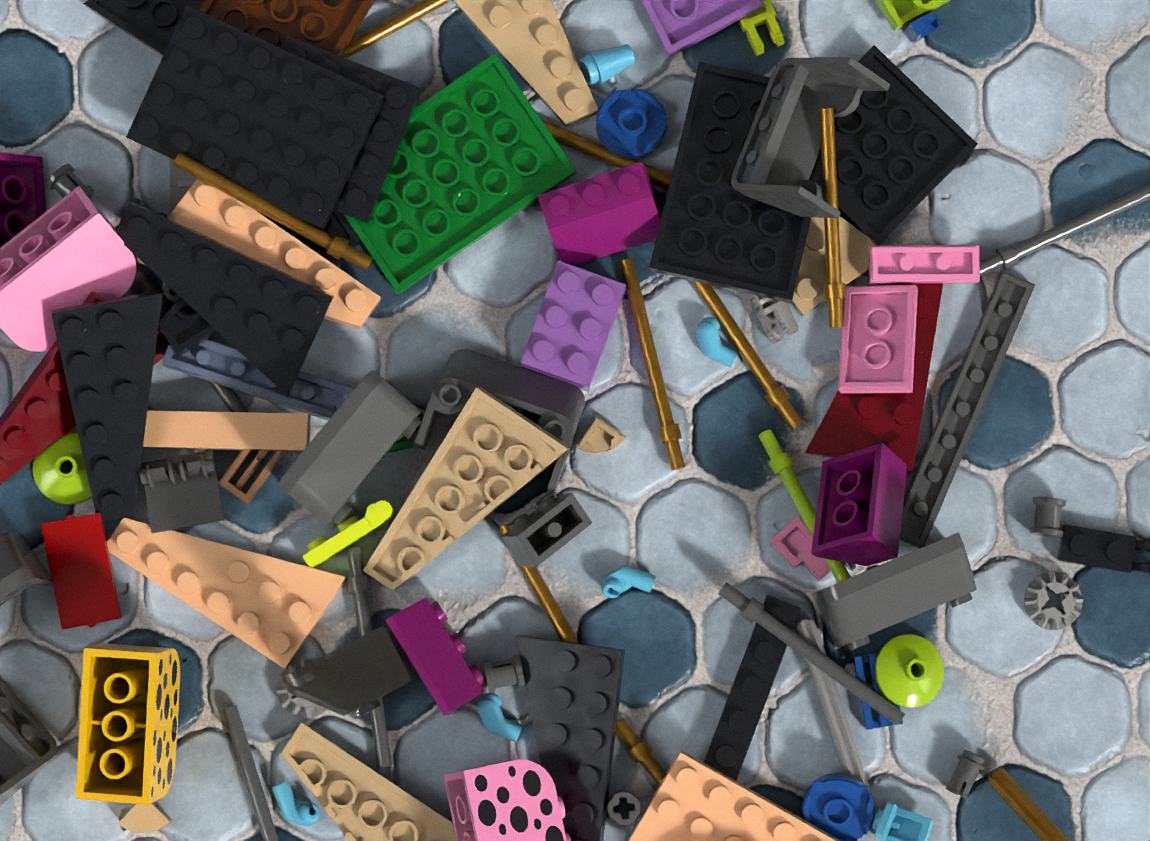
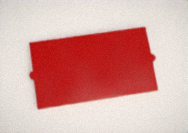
M101 512L79 517L70 514L63 520L42 523L41 529L62 629L84 625L92 628L96 626V623L122 618Z

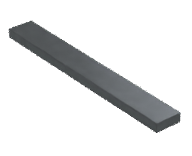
M1003 270L1000 272L904 497L900 531L901 541L919 549L925 546L1035 284Z

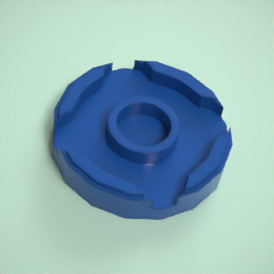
M641 89L615 91L603 100L597 112L596 132L600 142L610 152L622 158L638 159L650 155L660 147L667 132L666 112L663 105L652 94Z
M844 773L826 774L814 780L806 789L801 803L802 819L841 841H857V839L861 838L864 834L866 835L871 830L875 819L874 797L867 785L858 778Z

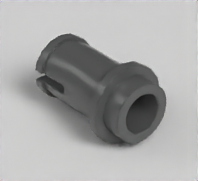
M965 749L962 755L958 754L957 758L960 761L945 789L967 799L980 769H985L983 766L985 758Z

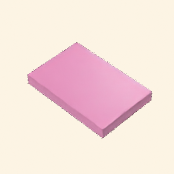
M916 285L846 286V298H843L844 327H842L839 392L841 394L913 393L918 288Z

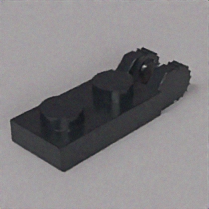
M1066 524L1062 525L1063 537H1060L1057 561L1123 573H1131L1133 571L1150 574V563L1133 562L1135 549L1150 553V541L1137 540L1135 536Z

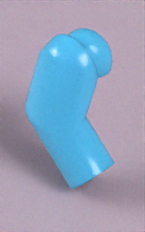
M713 317L704 318L697 325L696 329L701 352L705 356L731 368L738 352L721 344L718 332L720 323L717 319Z
M624 565L604 577L601 584L602 592L608 598H616L631 587L650 593L656 576Z
M485 694L482 701L478 703V713L485 729L490 733L517 742L523 725L503 717L500 709L502 700L497 694Z
M289 781L272 787L277 804L285 820L302 826L313 825L320 817L319 807L315 803L296 799Z

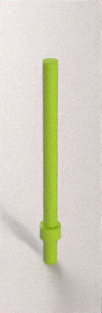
M766 430L759 434L758 437L771 459L768 463L775 476H780L813 537L816 511L792 469L795 465L788 452L783 453L772 430ZM825 559L837 583L851 577L843 562Z

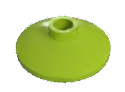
M66 433L34 458V480L40 491L47 498L61 504H78L92 497L78 433ZM69 460L73 464V469L70 473L64 474L61 471V465L64 461Z
M914 634L899 635L890 639L879 651L875 662V677L879 689L889 701L901 707L915 708L929 703L938 694L944 679V665L940 653L930 641ZM913 664H916L919 669L917 677L911 673V666Z

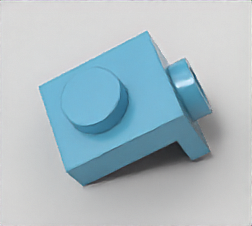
M887 801L885 809L879 808L877 811L873 829L876 830L875 836L879 841H927L934 821L931 818L899 808L895 803Z

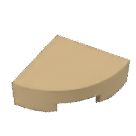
M595 416L575 447L588 453H603L617 447L626 436Z
M154 803L149 805L136 804L118 824L132 832L150 833L164 828L172 820Z

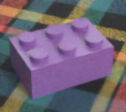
M557 261L521 359V367L575 385L579 389L589 392L623 300L626 284Z

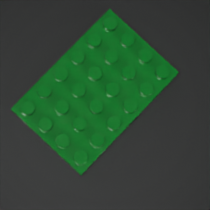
M494 53L415 108L370 223L367 224L345 214L343 215L399 295L539 199L538 195L550 192L575 175L577 171L496 53Z

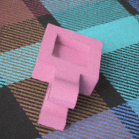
M795 517L770 540L772 546L794 569L803 562L818 581L830 572L828 564L822 558L811 554L813 537L808 527L798 517Z

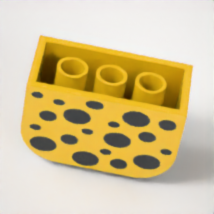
M99 643L84 648L75 799L149 805L163 798L168 793L176 762L180 693V662L178 653L174 648Z

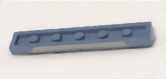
M205 340L178 358L168 345L162 361V366L303 413H308L329 421L354 390V388L300 371L290 394L287 396L238 350L209 340Z

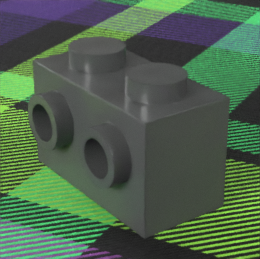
M551 492L536 503L538 508L530 515L522 514L508 525L510 530L501 538L521 567L539 566L592 524V521L573 493L555 494Z

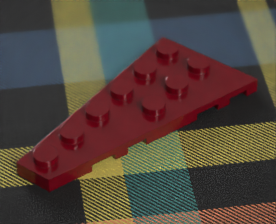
M943 283L894 284L916 285L918 288L913 393L841 394L838 390L804 454L832 459L883 443L907 464V472L913 471Z
M91 292L83 304L107 299ZM159 330L153 366L164 358L168 348V343ZM57 340L0 416V485L76 426Z

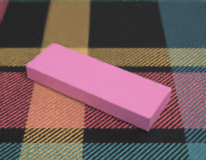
M979 245L869 247V284L978 283L980 281Z

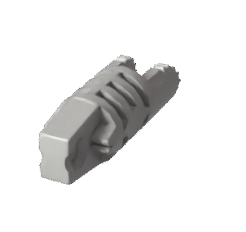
M753 294L748 295L754 310L758 311L757 316L772 344L782 340V337H784L782 331L788 335L799 331V327L787 302Z

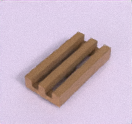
M241 450L218 484L246 504H250L287 451H276L248 492L245 493L242 491V488L270 450H260L236 485H234L230 480L252 451Z

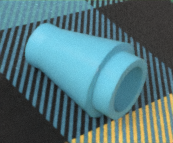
M625 44L620 47L587 51L586 56L579 59V64L583 76L589 85L595 83L601 85L628 66L635 64V57L631 47Z

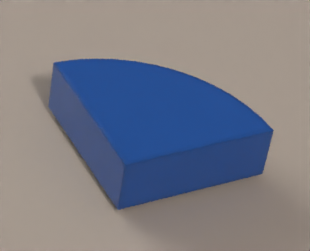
M931 12L910 23L905 33L912 43H916L940 28L942 22L936 12Z

